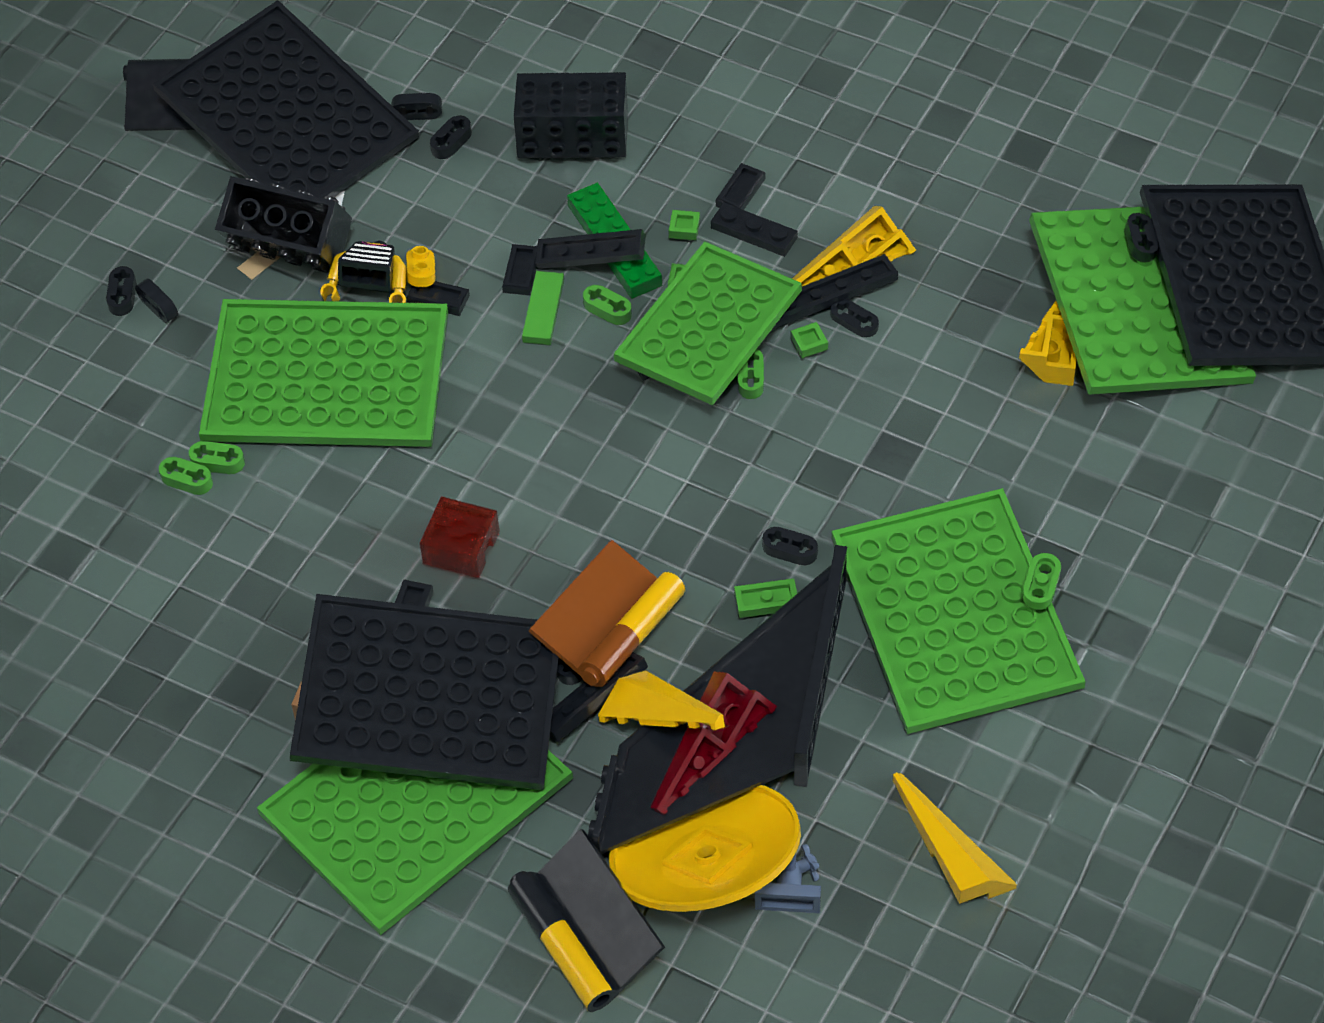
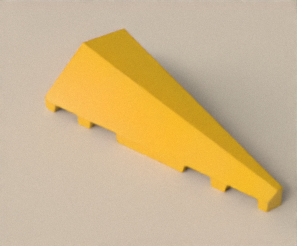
M874 206L792 279L801 282L802 286L883 254H886L888 259L893 261V259L914 253L916 249L903 230L896 227L882 206Z
M1055 301L1042 319L1038 330L1031 334L1028 344L1025 348H1021L1019 359L1043 382L1073 386L1077 359L1057 301Z
M646 670L618 678L598 713L599 722L602 723L617 718L618 724H626L629 722V718L639 721L640 725L676 727L678 724L688 723L689 728L696 729L699 727V723L711 726L712 730L725 727L723 714Z
M896 772L893 774V782L931 857H936L959 904L985 894L990 899L1016 889L1017 884L911 781L902 773Z

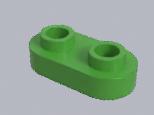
M1041 553L1031 560L1022 595L1023 601L1028 607L1040 610L1051 605L1061 572V563L1056 556L1049 553ZM1041 571H1047V572H1049V573H1048V574H1045V573H1041Z

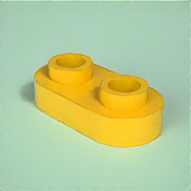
M416 246L406 253L407 282L415 287H428L435 282L434 253L424 246Z

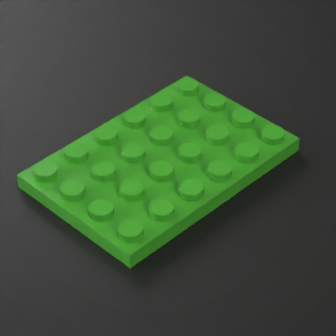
M704 241L615 351L614 361L710 405H714L800 294L802 283Z

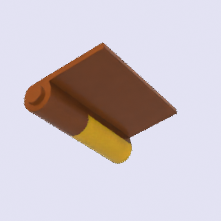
M611 540L528 632L576 671L587 684L602 687L684 595L685 585L678 576L670 572H664L657 578L616 542Z

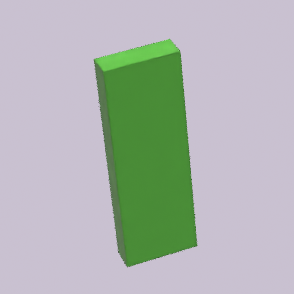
M536 271L522 334L523 343L551 345L564 284V273Z

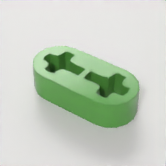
M591 285L584 290L583 304L588 312L615 325H623L630 321L632 308L627 298L600 285Z
M758 349L748 359L753 360L754 368H748L747 361L738 372V391L746 399H756L764 391V360L762 352ZM748 379H754V387H748Z
M200 441L193 444L189 449L190 461L207 467L210 472L235 474L240 472L245 466L242 449L236 445ZM203 453H207V455H204L202 459L198 458L202 457Z
M168 457L159 465L161 480L167 486L195 495L205 494L213 486L211 472L203 465L178 457Z

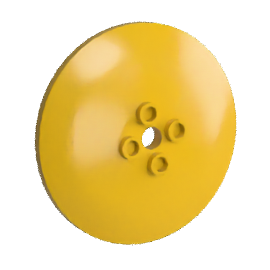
M760 785L611 850L609 853V865L621 882L623 890L632 901L640 905L671 912L711 909L747 897L774 880L788 866L796 854L801 838V827L797 812L790 801L779 792Z

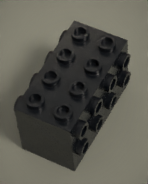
M626 72L517 73L514 105L517 158L626 157L628 126Z
M230 176L215 230L226 239V243L233 245V249L247 254L250 253V250L258 251L260 256L267 259L275 260L276 256L286 258L285 262L292 265L301 266L303 262L311 264V268L314 270L328 272L334 257L344 250L352 217L345 211L346 208L339 205V201L326 196L322 198L316 197L301 190H296L295 192L276 184L266 185L251 178L245 177L241 179Z

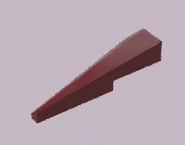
M714 671L700 702L723 714L725 727L712 730L711 726L699 723V727L696 729L689 728L688 726L650 808L660 814L667 813V808L676 799L685 796L690 791L688 788L699 778L705 777L737 746L736 743L747 732H752L758 727L757 723L767 714L774 712L777 706L758 691L749 690L727 672Z

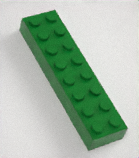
M598 182L567 195L569 209L587 234L631 230ZM645 250L642 260L607 263L631 299L663 286L662 274Z

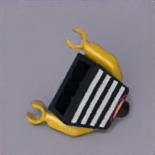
M380 240L374 243L358 241L348 250L334 257L327 278L329 283L321 287L320 293L324 301L327 300V296L332 294V301H339L340 295L336 288L337 284L339 286L390 292L392 289L394 293L390 295L389 303H406L403 291L406 290L407 268L402 259L395 255V247L393 245H387L384 241Z

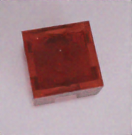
M441 496L419 543L423 564L480 578L486 564L484 552L489 546H494L500 532L497 510Z

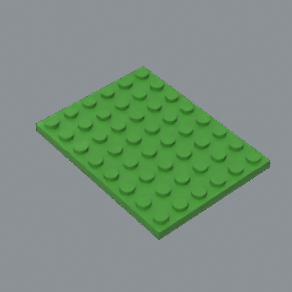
M1144 207L1031 213L1029 222L1089 395L1254 383L1256 374L1252 365L1189 366L1157 252L1152 261L1144 263L1135 260L1128 247L1124 232L1127 219L1133 213L1145 214Z
M223 299L199 431L200 441L432 447L448 317L447 304Z
M1003 488L832 531L834 545L847 546V579L907 734L1085 688L1086 681L1053 604L1051 603L1045 609L1037 610L1028 607L1023 601V587L1033 557Z
M549 750L543 790L312 764L260 804L257 810L258 814L366 922L382 935L573 779V772Z

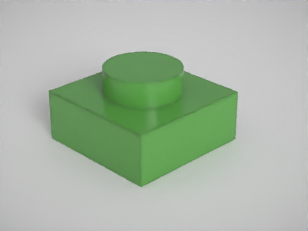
M672 210L668 230L669 238L697 240L700 212Z
M817 322L791 330V339L801 358L828 350V341Z

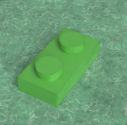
M795 579L734 586L739 618L775 613L797 594Z

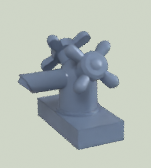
M807 844L801 845L804 854L801 860L796 862L795 854L788 866L777 876L776 883H769L755 892V910L820 913L821 886L801 885L802 873L810 871L814 882L819 880L817 872L819 863L815 856L810 853V848Z

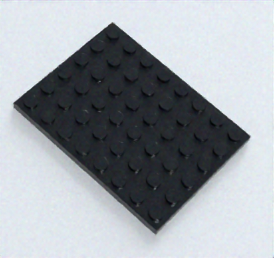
M279 0L153 83L154 91L244 177L257 180L266 185H280L287 190L295 192L296 190L305 191L316 197H335L419 137L418 129Z
M1302 184L1142 185L1139 193L1145 214L1152 222L1158 243L1157 256L1189 366L1324 364V249Z
M316 594L290 750V761L543 790L558 656L528 632L537 619Z

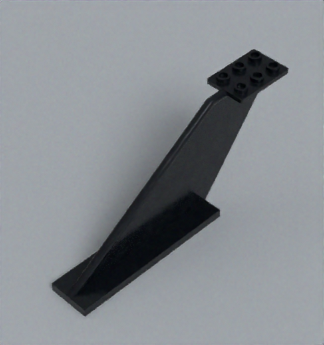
M835 545L832 564L683 690L686 694L700 701L713 672H727L749 690L758 691L777 707L774 712L767 714L757 723L758 727L752 732H747L736 743L737 746L705 777L699 778L688 788L690 791L685 796L676 799L667 808V813L660 814L650 807L688 728V723L678 724L676 727L642 725L619 745L617 755H611L609 765H604L602 770L601 784H604L603 793L598 792L596 795L595 811L598 812L597 818L590 821L588 830L589 838L603 858H605V854L608 851L794 771V785L807 787L847 582V546Z

